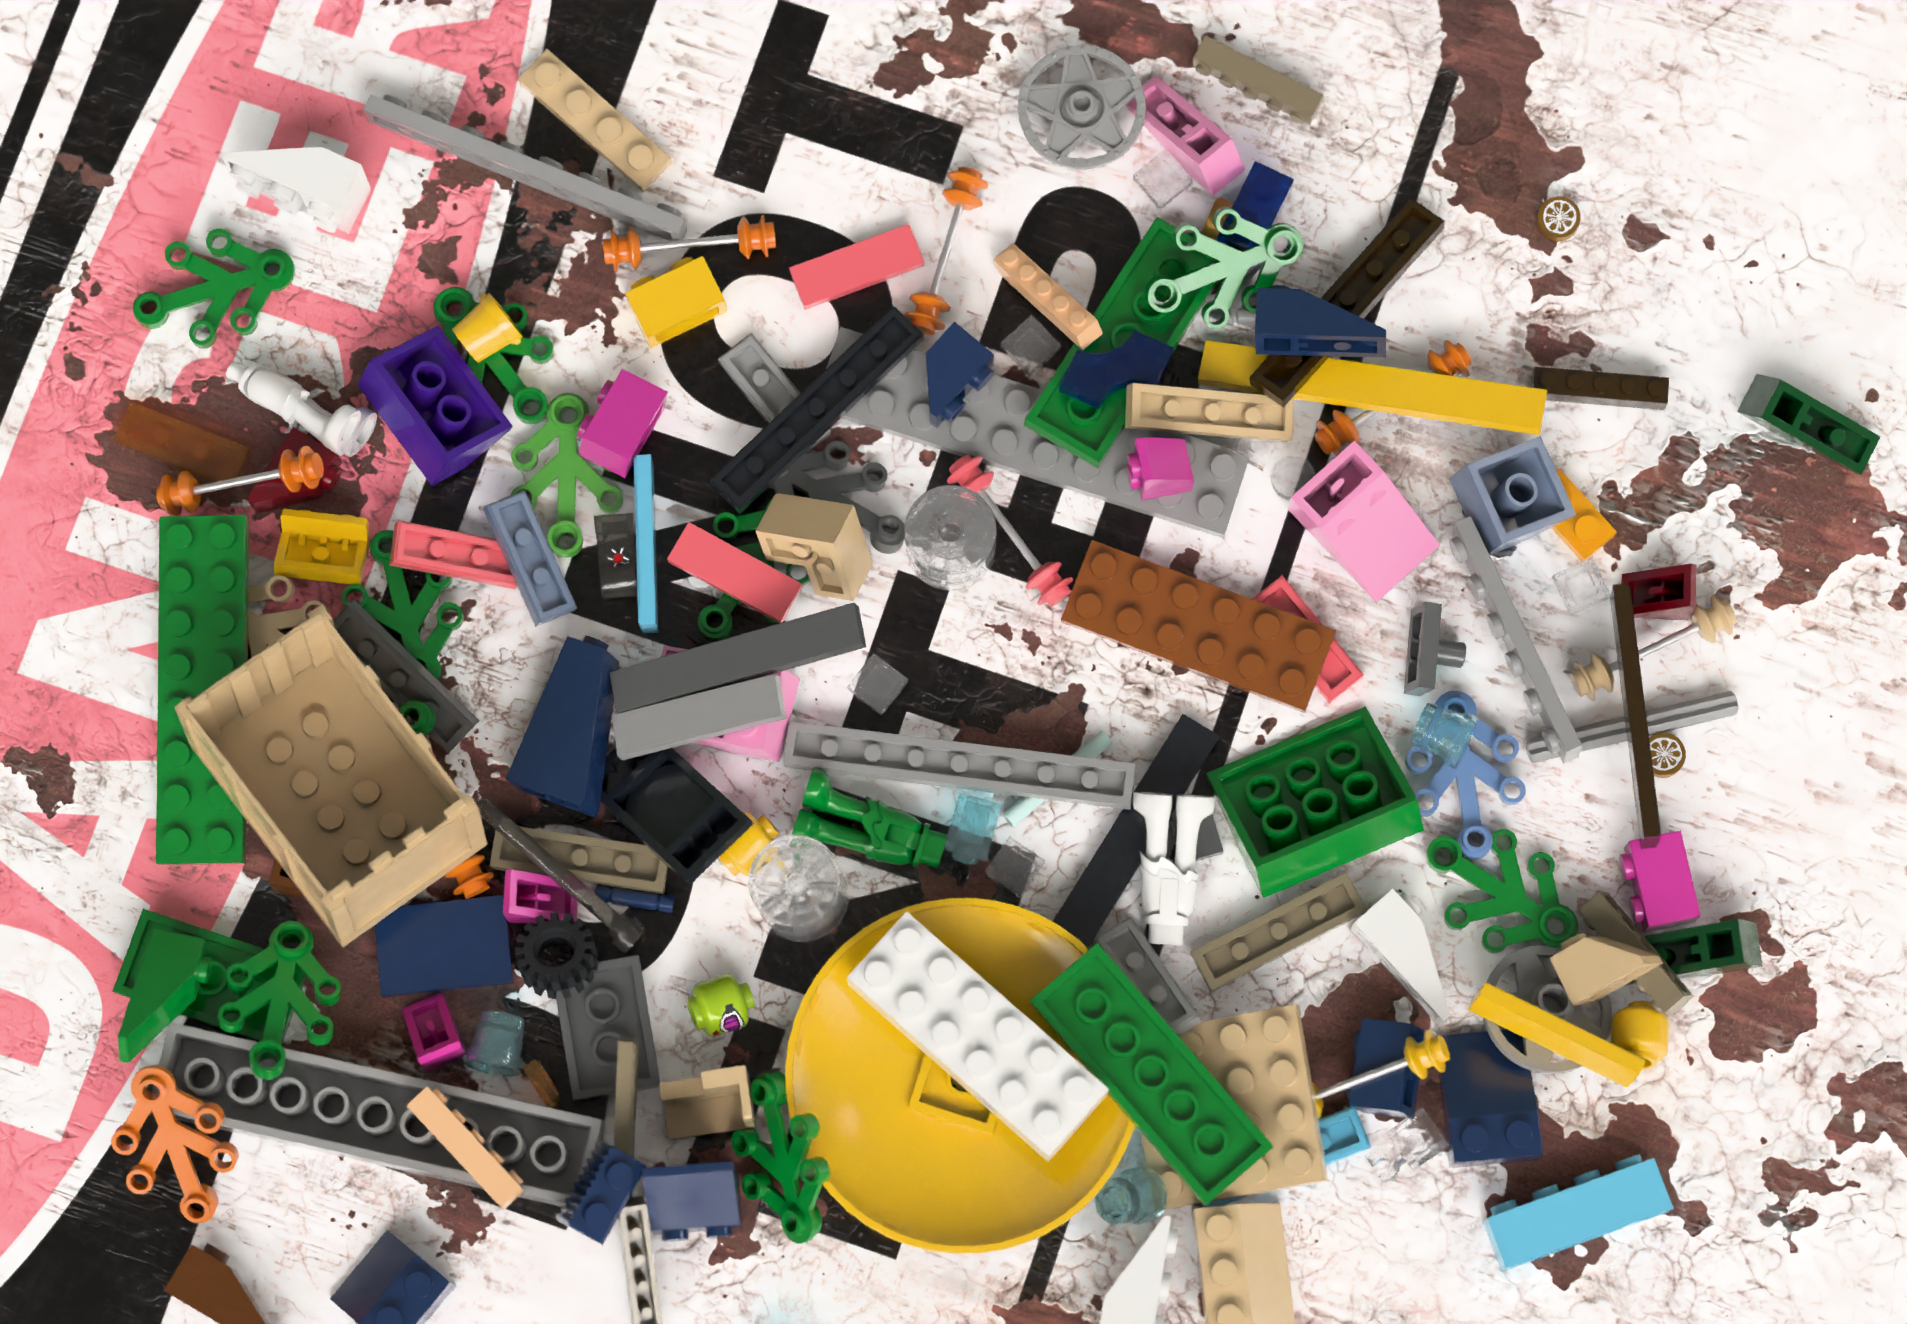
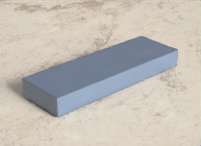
M525 490L486 505L483 511L535 627L577 609L575 601Z

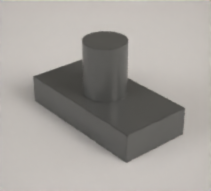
M1424 602L1411 609L1404 694L1422 696L1435 690L1437 665L1461 668L1465 662L1466 644L1464 642L1439 639L1442 604Z

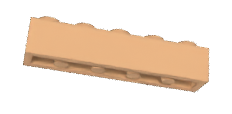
M1014 243L993 259L998 273L1082 351L1103 334L1097 319Z
M426 1087L406 1106L504 1210L524 1192L519 1186L523 1180L513 1170L508 1173L501 1166L504 1160L494 1149L488 1152L482 1146L485 1140L475 1129L471 1132L466 1129L463 1124L467 1120L456 1108L451 1112L444 1105L448 1100L437 1088L432 1092Z

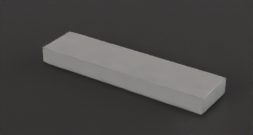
M776 674L612 715L617 757L622 760L786 719L780 677Z

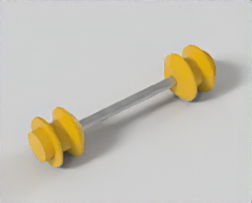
M1428 1029L1424 1032V1041L1418 1043L1413 1037H1407L1404 1047L1405 1058L1320 1090L1312 1082L1318 1119L1321 1117L1323 1110L1322 1098L1406 1066L1421 1079L1427 1078L1428 1068L1432 1066L1439 1072H1444L1446 1069L1445 1061L1450 1060L1445 1040L1441 1035L1435 1036Z

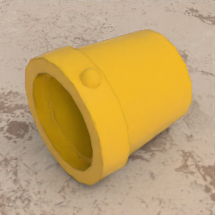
M490 293L481 294L480 303L452 328L457 338L477 363L509 344L519 345L521 343L520 339L523 337L516 325Z

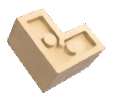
M778 493L773 497L756 529L765 559L805 566L815 595L854 601L873 564L855 507L851 504Z
M745 1065L701 1071V1077L659 1083L661 1101L664 1104L667 1133L670 1140L756 1128L753 1100L750 1096V1077Z

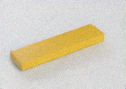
M1484 983L1472 997L1467 1009L1625 1087H1628L1640 1075L1645 1063L1643 1058L1489 983Z

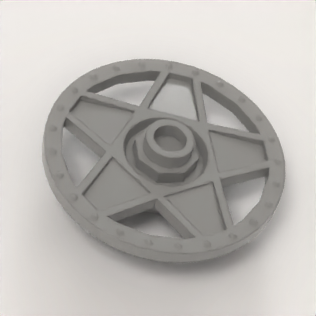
M1075 45L1051 52L1032 67L1025 77L1019 92L1018 117L1021 129L1028 143L1046 160L1068 169H1095L1116 161L1134 145L1141 133L1145 120V94L1138 76L1130 65L1118 55L1096 46ZM1089 57L1110 63L1123 73L1124 76L1098 80ZM1064 59L1061 84L1033 85L1045 69ZM1136 97V118L1130 133L1126 137L1114 114ZM1027 109L1052 120L1045 145L1031 128ZM1084 139L1107 152L1104 155L1088 159L1067 157Z
M1550 946L1522 948L1501 960L1489 975L1486 983L1496 986L1500 976L1508 967L1513 965L1517 991L1510 994L1607 1040L1612 1023V1008L1609 995L1598 1000L1600 1007V1028H1598L1580 1009L1581 1005H1572L1559 977L1553 978L1538 959V957L1550 958L1563 949ZM1483 1018L1486 1030L1497 1048L1508 1059L1525 1069L1543 1074H1562L1582 1067V1065L1571 1060L1549 1063L1554 1052L1524 1037V1054H1522L1506 1040L1497 1024Z

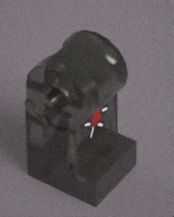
M633 513L594 516L603 599L638 596L636 523Z

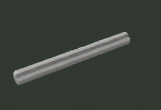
M1727 691L1646 711L1649 736L1734 716L1739 711L1736 695L1732 691ZM1624 716L1574 728L1582 744L1581 752L1627 741ZM1543 736L1530 738L1526 742L1527 755L1532 763L1560 757L1558 752L1555 754L1550 753Z

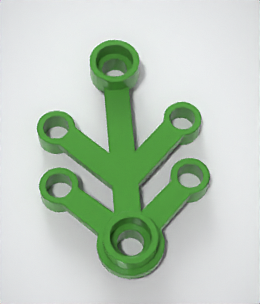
M564 393L555 397L548 406V422L526 443L517 445L511 453L513 464L518 470L522 472L531 471L538 464V454L559 436V453L525 485L517 486L511 495L525 490L526 493L532 496L530 503L534 510L537 506V498L558 479L557 523L550 528L547 539L552 552L561 558H571L577 555L583 546L581 530L575 524L576 478L597 498L599 508L603 512L614 514L622 508L624 503L621 491L613 485H608L576 453L577 433L584 418L588 413L590 414L586 401L572 393ZM571 409L577 413L576 418L572 422H564L561 419V414L565 410ZM523 451L531 452L533 454L532 460L527 464L519 463L517 461L519 453ZM601 466V468L604 469L605 471L612 472V471H610V470H608V469H606V468H604V467ZM608 493H614L618 496V501L613 506H606L602 502L603 497ZM564 535H570L574 538V543L569 548H562L558 545L559 539Z

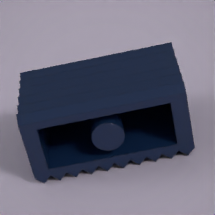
M598 1142L595 1143L597 1150L591 1151L592 1158L586 1159L588 1165L582 1167L583 1174H579V1181L573 1183L575 1189L569 1191L570 1197L565 1198L566 1205L560 1207L561 1213L556 1214V1218L560 1223L603 1245L642 1176V1168H646L647 1165L611 1145Z

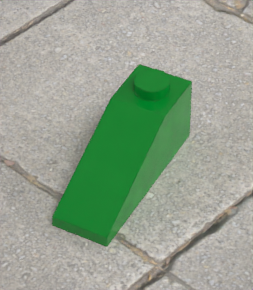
M153 929L118 1033L120 1062L129 1063L196 999L200 983H208L212 970V957L206 956L205 938Z

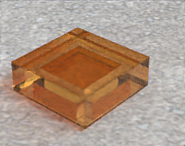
M534 1059L522 1067L548 1108H553L562 1102V1096L539 1060L536 1061Z

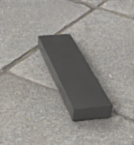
M355 600L351 601L333 620L335 629L364 667L367 665L371 667L379 678L383 692L399 707L408 701L417 700L432 708L435 713L436 722L428 735L447 753H450L480 721ZM413 710L408 714L413 721H418L419 713L417 710Z

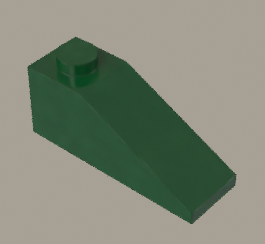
M1761 374L1755 375L1737 411L1769 431L1859 475H1862L1881 436L1785 381Z
M1735 919L1645 936L1679 979L1723 974L1763 966L1757 924L1754 922ZM1634 980L1631 981V982H1629V983L1626 984V985L1635 984V983H1634Z

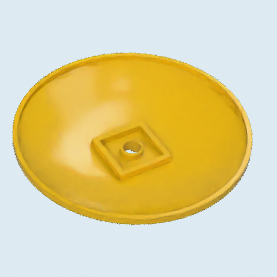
M948 898L928 901L900 909L863 928L845 942L828 959L804 995L793 1022L785 1065L786 1095L790 1118L804 1113H812L816 1116L819 1122V1134L815 1139H812L806 1159L820 1156L827 1161L830 1168V1176L823 1183V1186L847 1212L880 1234L911 1247L948 1254H981L1001 1251L1025 1244L1046 1235L1066 1223L1101 1191L1122 1159L1135 1125L1113 1099L1107 1095L1049 1162L1046 1161L971 1093L956 1090L951 1084V1076L849 987L847 977L907 911L1082 1065L1029 1002L1089 949L1075 936L1047 918L1019 906L999 901L977 898Z

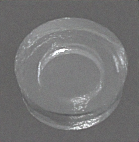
M1296 455L1286 456L1275 464L1271 475V484L1277 495L1283 499L1290 500L1298 490L1315 476V472L1310 462L1305 458Z

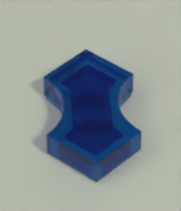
M1134 330L1130 338L1114 350L1104 353H1087L1077 350L1059 386V392L1098 409L1108 396L1118 390L1127 388V385L1131 383L1158 385L1173 354L1174 347Z

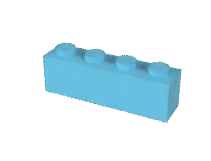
M1639 1154L1615 1163L1617 1171L1601 1177L1597 1169L1573 1178L1576 1186L1559 1192L1558 1186L1555 1184L1533 1192L1534 1201L1517 1206L1514 1199L1490 1208L1493 1216L1486 1218L1483 1224L1501 1272L1668 1213L1673 1209V1205L1655 1159L1652 1158L1643 1162Z

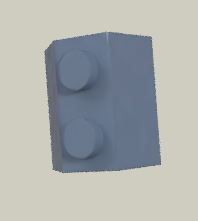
M1541 436L1466 464L1449 478L1465 516H1471L1489 555L1522 543L1576 515Z

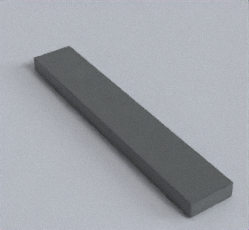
M854 602L609 672L616 713L764 677L866 648L859 606Z

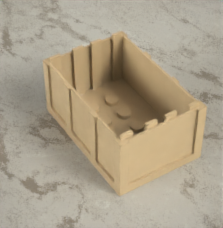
M321 604L307 614L308 619L195 698L187 697L177 704L175 709L191 748L340 945L345 947L485 847L487 841L479 807L469 794L464 796L434 758L431 745L421 732L417 735L383 692L377 675L369 665L364 667L336 631L332 617Z

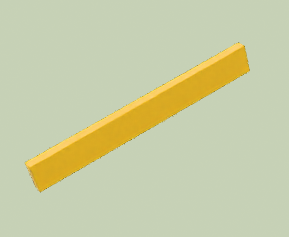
M1206 340L1198 384L1263 394L1250 385L1249 377L1269 355L1256 354V347ZM1328 358L1293 398L1540 435L1547 390Z

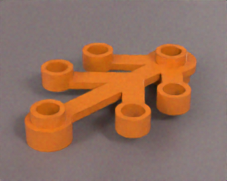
M160 1065L143 1067L137 1071L131 1082V1092L136 1103L125 1123L114 1132L111 1145L121 1155L132 1154L137 1149L141 1140L139 1130L151 1110L158 1129L140 1163L131 1168L126 1178L127 1187L135 1194L149 1192L156 1179L155 1171L167 1150L184 1194L180 1202V1210L183 1216L193 1223L207 1222L213 1217L219 1203L218 1195L212 1187L199 1182L187 1147L210 1158V1165L215 1171L220 1173H227L234 1169L239 1159V1152L233 1144L229 1142L220 1143L177 1121L172 1107L195 1117L196 1127L204 1133H214L220 1128L224 1120V1111L216 1103H205L177 1089L175 1079L167 1068ZM146 1085H156L160 1093L155 1094L148 1091ZM211 1113L216 1117L217 1121L209 1123L204 1120L202 1114ZM128 1135L132 1138L133 1143L124 1144L119 1139V1136ZM226 1153L231 1157L232 1161L222 1162L217 1154ZM134 1175H144L148 1183H138ZM199 1203L204 1207L205 1211H196L190 1204Z

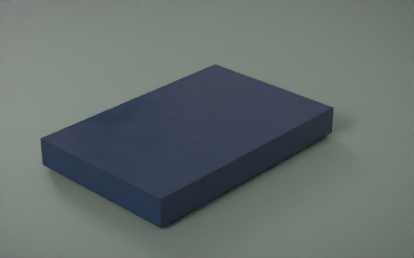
M504 895L401 906L375 924L381 997L387 998L514 984L509 924L503 914Z

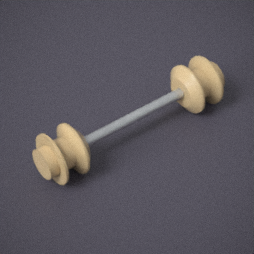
M1715 595L1710 597V607L1703 609L1696 603V608L1691 615L1692 625L1638 650L1639 659L1696 632L1701 638L1712 644L1716 642V632L1723 630L1728 635H1732V624H1735L1737 619L1731 605L1726 599L1720 601ZM1591 653L1590 664L1583 667L1579 662H1573L1574 672L1570 673L1569 677L1580 697L1586 695L1591 701H1594L1595 690L1601 687L1609 693L1613 692L1615 681L1613 672L1618 670V661L1608 664L1603 657L1596 653Z

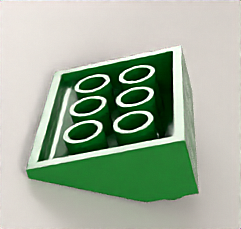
M1366 706L1206 773L1243 860L1263 898L1424 831L1418 799Z

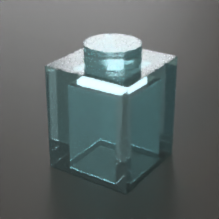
M959 793L945 842L946 850L953 852V859L977 865L978 859L988 861L1002 812V804Z

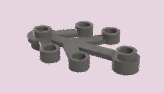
M833 441L826 446L825 451L803 454L768 487L774 489L776 494L793 496L794 487L806 494L808 498L854 505L860 525L871 532L870 542L877 551L884 554H892L899 551L903 546L906 537V527L898 517L894 515L880 517L842 495L862 490L869 492L882 490L888 475L883 465L872 462L866 464L862 472L817 480L804 473L822 468H829L833 471L843 470L848 465L850 458V449L843 442ZM830 453H840L843 459L836 460L830 456ZM876 474L881 480L872 481L867 475ZM884 527L891 528V529L895 530L896 533H894V534L886 533V532L883 530V528H884Z

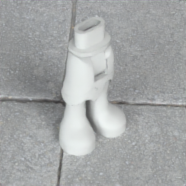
M232 362L226 371V377L239 383V390L247 398L277 413L291 426L297 421L326 448L339 456L343 454L348 457L354 456L367 443L373 433L377 414L366 407L356 409L351 405H343L331 414L310 398V392L302 388L301 384L278 372L267 371L265 367L259 364H252L248 367L239 362Z
M1133 792V808L1144 816L1146 823V854L1140 851L1141 864L1139 866L1142 875L1141 894L1143 907L1146 915H1149L1144 917V923L1149 924V943L1183 945L1184 926H1190V920L1186 917L1191 914L1194 908L1198 888L1197 880L1199 875L1196 873L1198 833L1202 820L1213 813L1216 797L1176 795L1177 835L1175 863H1173L1166 856L1172 795L1154 792Z

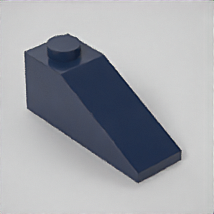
M1284 285L1257 288L1256 354L1386 358V329L1302 289H1291Z

